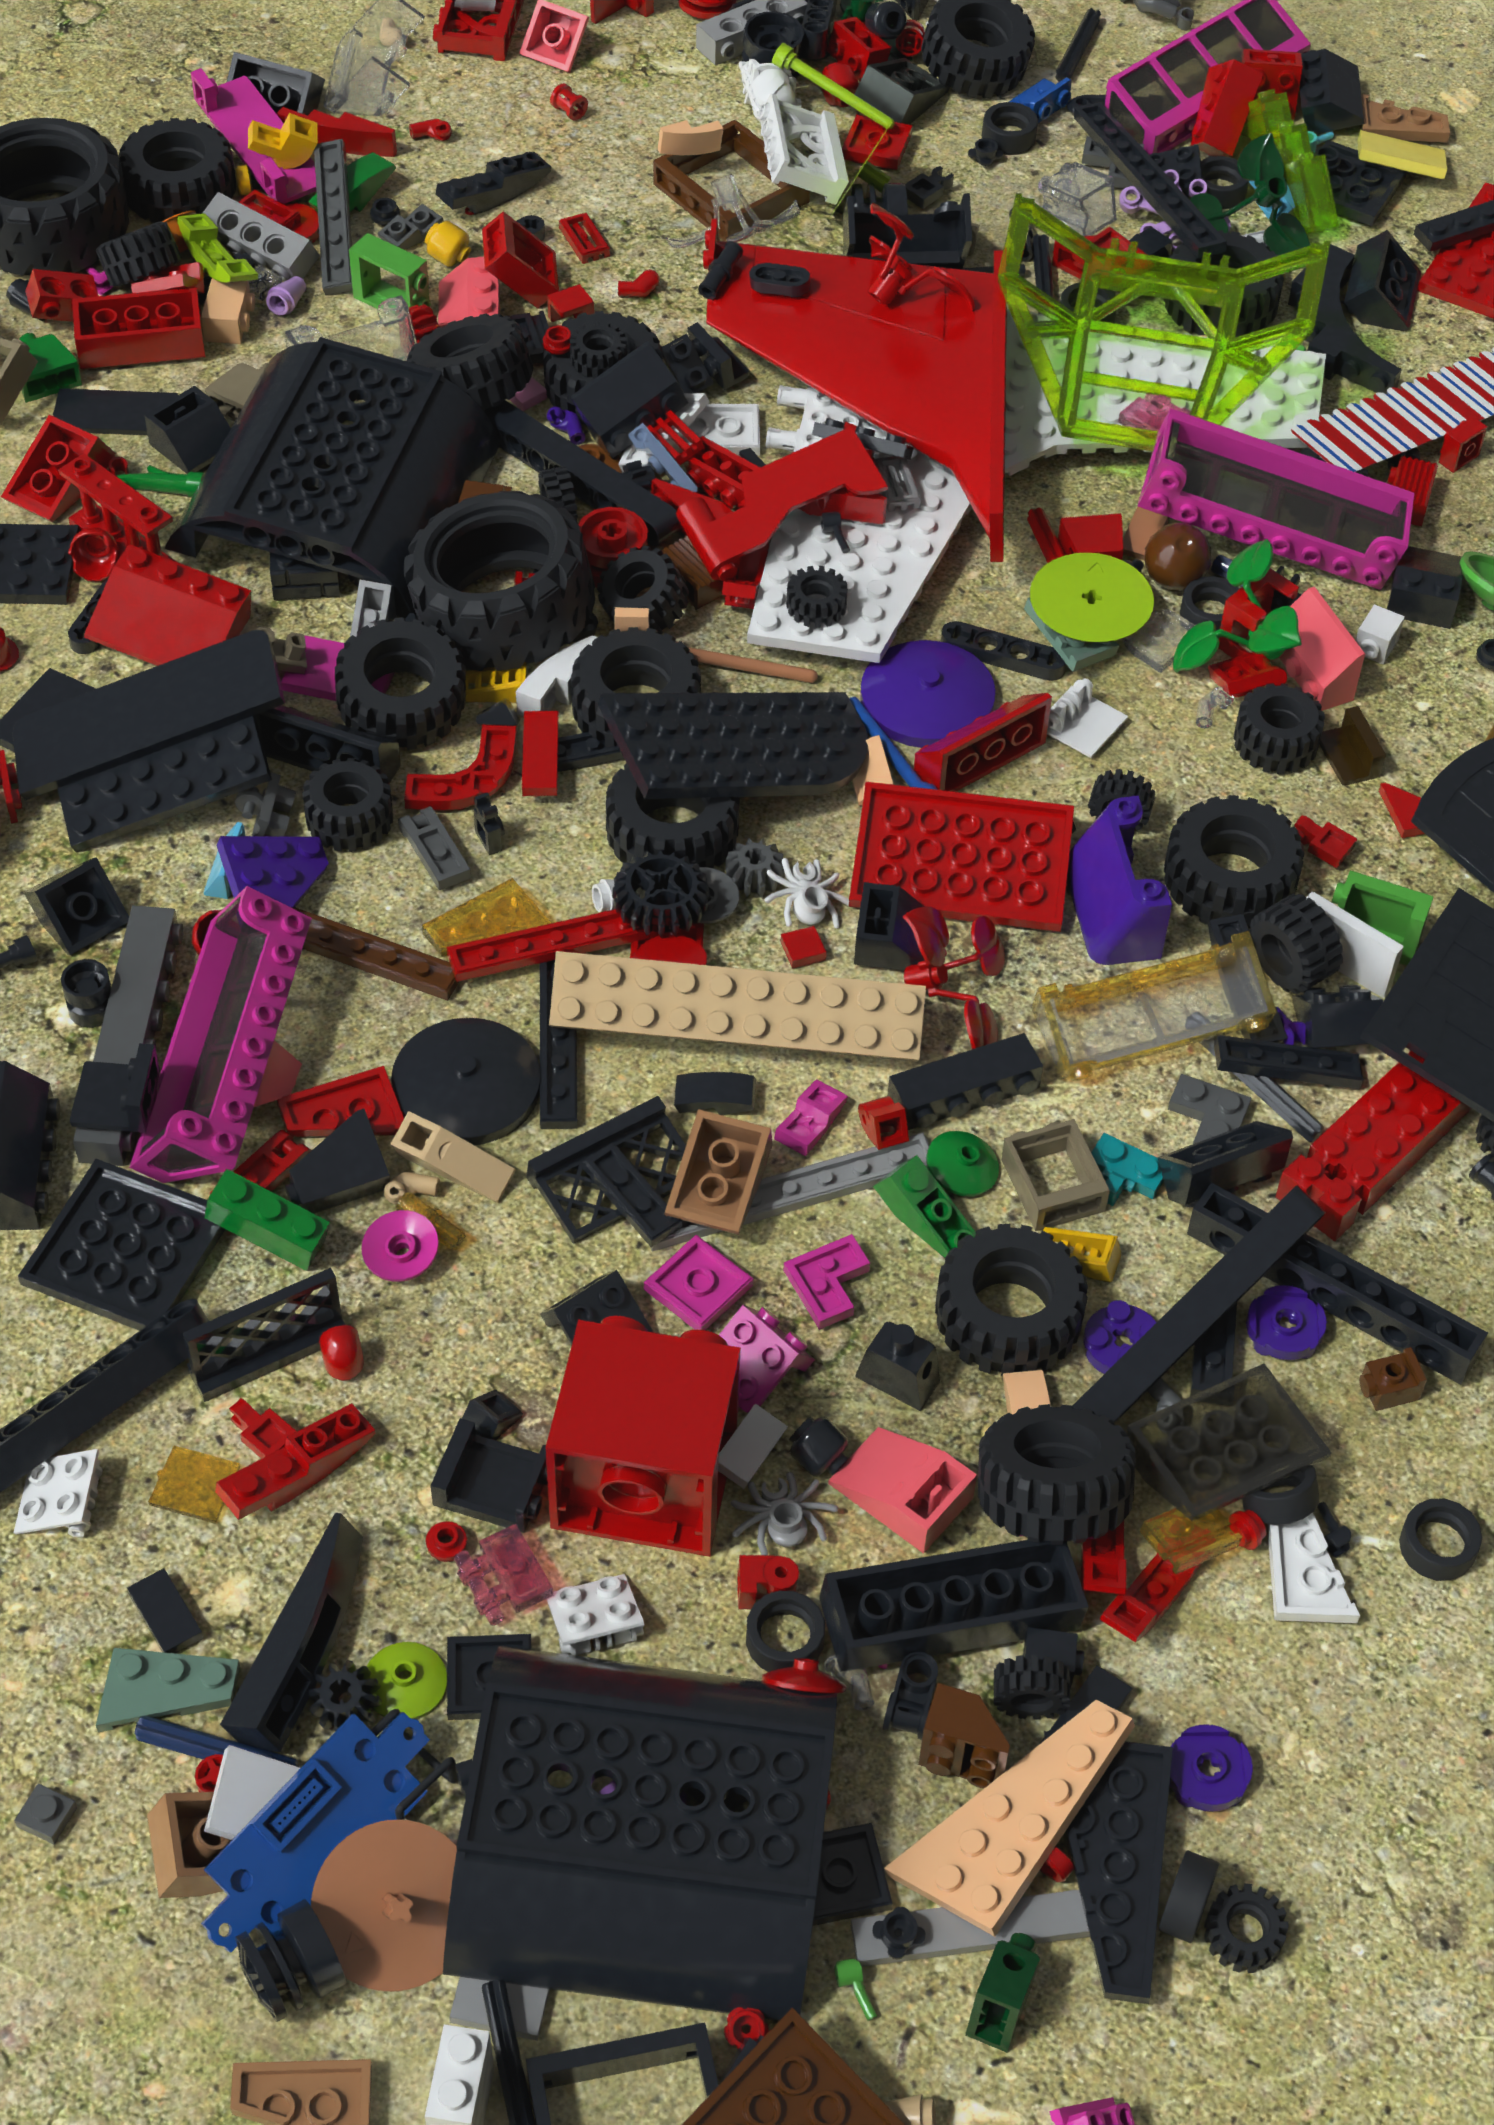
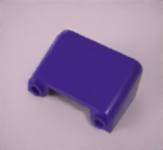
M1139 796L1121 797L1110 802L1071 848L1069 853L1067 883L1087 953L1093 961L1102 965L1162 958L1172 909L1169 892L1160 881L1154 879L1135 880L1131 867L1134 858L1132 850L1135 827L1140 824L1143 816Z

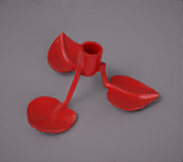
M872 203L870 205L871 214H877L884 223L894 229L896 240L891 248L874 236L869 237L872 248L871 257L887 261L878 278L869 288L868 293L888 307L897 293L903 296L909 288L930 276L938 279L943 285L964 297L971 311H973L975 304L967 288L956 277L936 266L933 269L928 268L905 285L901 284L904 278L895 271L898 263L909 271L912 270V267L903 257L897 254V250L904 235L909 239H913L914 234L897 216Z
M928 906L919 907L903 915V918L911 927L925 961H920L918 964L909 965L905 968V984L926 986L929 997L942 996L966 1001L964 1017L972 1049L997 1042V1023L987 1003L979 1004L977 996L940 989L943 984L947 983V970L980 960L982 970L986 976H995L1002 971L1005 963V952L992 920L987 916H980L972 923L971 938L977 953L943 964L947 955L945 947L949 942V932L942 914L936 908Z

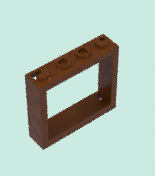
M736 119L722 126L723 135L720 151L684 156L665 154L653 160V185L709 230H711V220L718 218L719 237L722 241L734 242L810 202L809 190L780 181L776 185L781 189L733 213L687 176V174L734 151L771 180L767 154L764 152V141Z

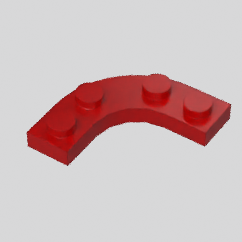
M482 725L480 749L477 758L468 768L460 772L445 775L407 774L404 797L405 809H424L431 806L433 810H463L466 807L475 805L474 798L488 792L491 797L505 784L512 772L517 738L516 726Z

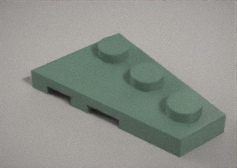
M1030 597L1027 598L1024 610L1072 672L1116 655L1119 644L1114 640L1107 642L1081 641L1054 631L1038 617L1032 607Z
M114 1648L96 1722L98 1733L113 1730L115 1725L135 1721L137 1724L142 1716L155 1718L175 1713L184 1716L229 1707L235 1697L241 1668L239 1660Z

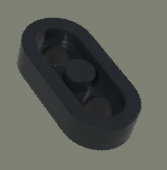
M761 263L752 267L749 272L751 288L763 294L769 293L796 298L807 293L811 288L810 273L802 267Z

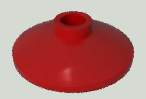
M794 1658L793 1667L772 1670L762 1675L763 1682L781 1688L815 1693L846 1692V1685L830 1674L820 1671L819 1661L813 1659Z

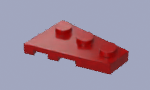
M384 1066L292 1093L277 1100V1106L286 1131L293 1137L329 1136L350 1116L361 1109H365L375 1136L396 1135L404 1120Z

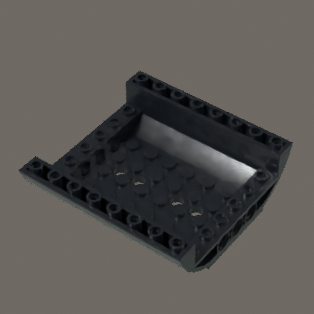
M322 337L319 338L318 342H307L290 346L277 353L267 363L165 545V549L196 558L208 535H213L372 582L393 585L396 616L406 619L409 613H415L416 615L404 577V560L406 556L410 555L408 550L409 544L420 529H425L432 517L445 508L458 504L465 480L483 481L498 451L500 440L493 424L481 407L460 387L444 378L442 371ZM356 400H364V401H365V402H363V403H354V401H356ZM346 420L354 422L350 425L341 424ZM322 464H327L331 466L327 469L318 468ZM311 486H315V487H318V488H319V489L316 490V491H308V490H305V489L310 488Z
M500 1645L496 1651L486 1684L456 1847L457 1852L446 1928L443 1975L487 1981L504 1980L505 1983L727 2014L737 2007H742L743 2009L748 2007L759 2009L764 2014V2019L778 2021L791 2008H794L800 2015L817 1894L835 1732L837 1693L806 1692L767 1684L762 1680ZM559 1770L566 1771L573 1780L567 1787L556 1788L548 1782L549 1775ZM606 1776L613 1779L617 1787L609 1794H600L592 1788V1783L598 1777ZM694 1788L703 1793L705 1800L700 1805L689 1806L682 1802L680 1794L686 1789ZM739 1794L748 1800L749 1806L742 1812H733L725 1806L724 1800L730 1795Z

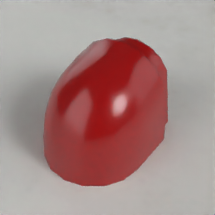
M340 1325L323 1332L320 1336L319 1344L324 1366L328 1374L341 1381L351 1380L356 1377L364 1366L363 1350L357 1329L349 1325Z

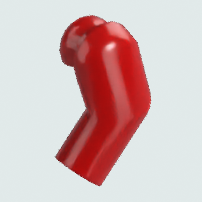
M430 119L409 124V132L412 139L428 136L438 141H445L452 134L450 124L440 119Z
M649 269L644 271L634 281H618V296L647 297L659 284L660 278L658 273Z

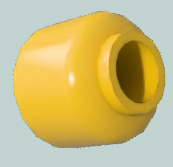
M444 221L440 224L435 223L425 237L424 243L427 244V253L447 267H451L457 262L462 263L471 252V248L468 246L469 235L450 221Z

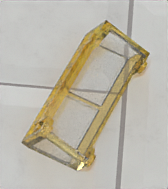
M1246 931L1232 935V943L1219 947V944L1211 945L1209 951L1076 987H1073L1072 983L1064 985L1062 992H1059L1056 983L1038 987L1031 1009L1060 1079L1071 1077L1072 1081H1079L1092 1076V1071L1212 1039L1217 1037V1035H1226L1247 1029L1248 1033H1255L1268 1028V1023L1272 1021L1277 1012L1250 932Z

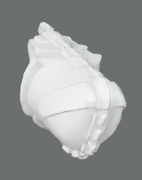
M755 59L738 63L744 86V103L753 106V114L759 122L758 111L762 102L767 101L771 93L776 94L780 101L802 107L801 99L795 96L797 82L796 78L792 76L790 69L783 68L782 70L773 63L759 64Z

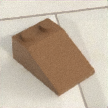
M698 1109L666 1206L665 1215L739 1235L761 1183L772 1149L771 1128Z
M214 1792L165 1793L147 1814L159 1898L196 1897L223 1892L219 1885L204 1871L213 1859L232 1841L204 1832Z

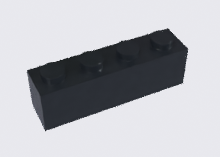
M1025 1033L891 1075L889 1076L887 1096H890L894 1103L899 1102L905 1108L908 1130L925 1128L936 1121L949 1117H959L970 1110L985 1105L993 1106L1004 1099L1016 1095L1030 1094L1035 1089L1040 1088L1043 1064Z

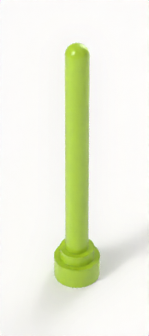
M782 43L778 47L772 58L774 65L782 70L783 68L795 70L885 129L888 128L889 130L894 127L895 123L891 117L798 59L797 54L794 53V48L786 43Z

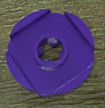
M1280 1285L1266 1289L1263 1295L1251 1302L1246 1318L1247 1332L1253 1341L1254 1349L1260 1355H1270L1282 1360L1308 1359L1312 1357L1316 1348L1322 1342L1326 1330L1327 1321L1322 1306L1319 1303L1316 1306L1312 1300L1308 1299L1309 1294L1297 1287ZM1282 1317H1288L1289 1322L1296 1324V1326L1284 1328L1278 1322L1281 1321Z
M1122 1300L1112 1301L1108 1307L1096 1311L1086 1324L1083 1343L1087 1350L1086 1356L1088 1361L1095 1369L1105 1374L1157 1322L1151 1315L1138 1307L1128 1305ZM1116 1336L1128 1337L1132 1345L1130 1346L1126 1343L1121 1347L1116 1345Z
M1196 1725L1182 1732L1181 1737L1176 1739L1170 1746L1173 1747L1169 1786L1175 1793L1178 1803L1184 1807H1193L1209 1812L1225 1810L1239 1804L1250 1784L1253 1772L1252 1759L1247 1747L1242 1742L1239 1744L1234 1738L1230 1737L1229 1731L1216 1725ZM1207 1759L1210 1760L1213 1767H1219L1220 1772H1215L1214 1776H1206L1200 1772L1198 1767H1201L1203 1760Z

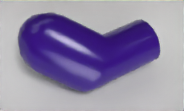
M557 406L548 410L547 419L553 428L568 433L570 442L575 445H580L585 441V434L580 419L575 413L562 410Z

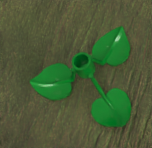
M1268 539L1256 542L1241 551L1233 559L1227 572L1228 582L1234 587L1243 584V588L1250 601L1260 608L1262 607L1251 589V582L1261 580L1267 574L1272 564L1273 547ZM1282 606L1271 611L1260 622L1256 631L1249 630V640L1222 629L1216 630V625L1212 621L1199 623L1192 627L1180 640L1174 654L1173 669L1178 673L1182 670L1195 669L1208 662L1219 647L1220 637H1225L1245 645L1254 653L1263 654L1268 660H1274L1281 656L1286 649L1302 645L1298 628V615L1290 606Z

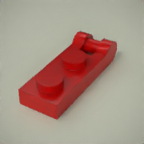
M280 1130L233 1172L272 1192L290 1176L289 1170L312 1150L302 1143L296 1144L293 1141L292 1135L285 1130ZM278 1154H286V1156L282 1159Z

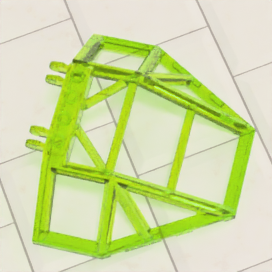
M1016 193L999 267L998 283L1061 436L1153 452L1158 431L1077 418L1081 384L1192 401L1194 404L1190 415L1221 426L1313 333L1331 242L1324 241V244L1311 242L1310 246L1235 269L1228 267L1230 256L1223 255L1220 265L1216 266L1210 265L1211 253L1207 252L1203 254L1202 263L1137 253L1138 242L1131 241L1128 252L1119 250L1120 243L1117 238H1112L1110 249L1098 247L1037 205L1035 199L1022 197V193ZM1030 223L1085 261L1074 312L1019 275ZM1306 267L1296 319L1235 337L1245 286ZM1098 287L1121 292L1094 309ZM1141 295L1177 300L1208 338L1100 320ZM1027 304L1050 320L1034 322ZM1198 304L1221 307L1218 328L1215 327ZM1089 332L1212 352L1199 389L1084 371ZM1069 338L1062 388L1042 340ZM1274 346L1262 358L1251 353ZM1227 365H1232L1247 372L1214 406Z

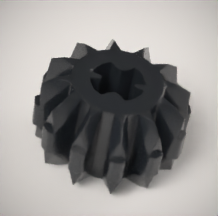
M347 1660L342 1671H340L335 1663H330V1675L328 1677H325L323 1674H316L315 1679L321 1687L308 1690L310 1698L316 1701L310 1707V1712L314 1717H320L319 1724L322 1728L328 1730L334 1726L336 1731L352 1714H356L360 1720L365 1718L370 1722L375 1721V1715L369 1708L382 1705V1699L374 1694L381 1686L376 1678H370L371 1671L368 1667L361 1666L356 1670L354 1662ZM343 1693H346L348 1696L352 1695L351 1699L346 1703L342 1699L339 1701V1697Z

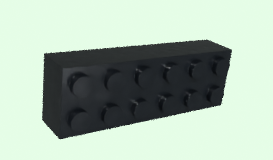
M1023 1540L826 1573L819 1595L840 1672L901 1662L907 1655L914 1652H924L935 1656L1025 1640L1027 1627L1061 1632L1077 1631L1089 1608L1067 1541H1064L1063 1545L1051 1544V1541L1040 1540V1543Z

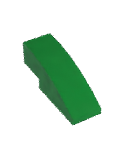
M372 152L347 165L350 213L353 209L359 212L363 210L395 171V164ZM316 193L308 202L318 213Z

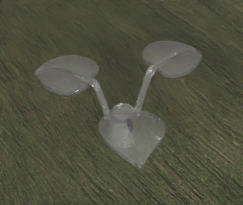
M733 174L723 176L711 182L716 197L711 201L714 206V219L718 218V227L720 228L719 206H722L724 211L734 208L743 228L742 231L726 237L727 242L746 240L756 233H763L776 225L786 223L800 214L798 202L795 200L791 206L771 220H760L742 195L741 189H738ZM741 204L755 222L751 227L747 225L739 205ZM711 226L682 238L665 237L668 245L673 248L692 246L705 240V231L711 230Z

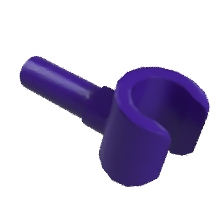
M1277 1007L1287 1035V1040L1284 1044L1294 1045V1041H1298L1306 1045L1305 1023L1292 1022Z

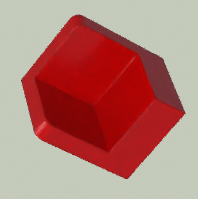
M580 284L547 295L548 318L551 322L572 315L576 319L579 314H594V301Z

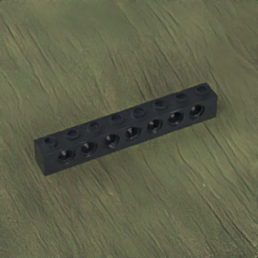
M1211 1183L1192 1210L1187 1235L1226 1255L1267 1212ZM1307 1234L1264 1275L1265 1278L1278 1285L1293 1286L1304 1290L1309 1294L1308 1299L1312 1300L1316 1306L1319 1303L1325 1311L1402 1353L1405 1348L1411 1347L1418 1362L1460 1385L1477 1361L1488 1335V1332Z

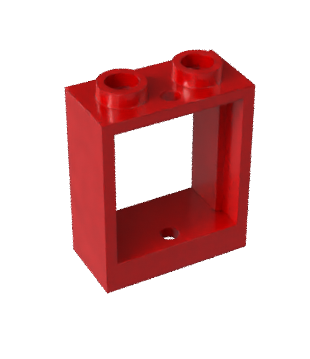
M504 211L482 229L485 269L537 309L547 301V295L559 291L556 253L552 248Z

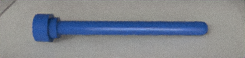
M850 697L849 699L862 720L870 737L880 735L885 756L908 786L938 790L934 784L921 780L859 699Z

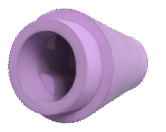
M294 276L272 287L268 291L266 298L268 308L276 315L290 314L305 292L306 283L302 278Z

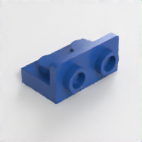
M1066 77L1057 84H1054L1044 78L1009 102L1020 103L1031 108L1036 113L1038 123H1040L1069 103L1072 80Z

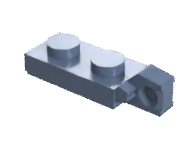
M644 423L628 434L636 451H645L650 454L651 457L648 459V462L659 475L664 472L672 481L670 482L671 484L698 493V487Z

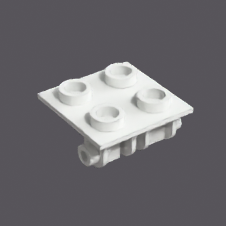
M1084 678L1077 680L1051 707L1047 734L1092 758L1128 719V716L1092 697L1093 684L1089 679Z
M93 1449L49 1457L28 1472L14 1533L17 1535L66 1526L69 1535L83 1537L91 1526L89 1522L91 1512L89 1510L95 1507L96 1502L94 1499L98 1494V1480L103 1471L98 1460L100 1451Z
M625 1574L614 1577L608 1576L598 1581L574 1587L568 1586L545 1594L560 1637L559 1645L562 1654L570 1653V1655L576 1656L590 1652V1639L593 1641L595 1650L598 1651L600 1650L599 1637L604 1636L606 1645L610 1648L613 1646L611 1634H613L615 1645L637 1641V1636L644 1635V1621Z

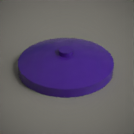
M918 640L888 648L880 663H869L861 681L860 701L888 738L908 746L922 748L946 737L947 734L954 730H959L969 725L976 718L993 712L996 693L992 675L976 656L949 643Z

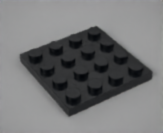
M95 1159L19 1273L18 1279L22 1286L140 1331L180 1303L225 1229L204 1218L207 1205L206 1199Z

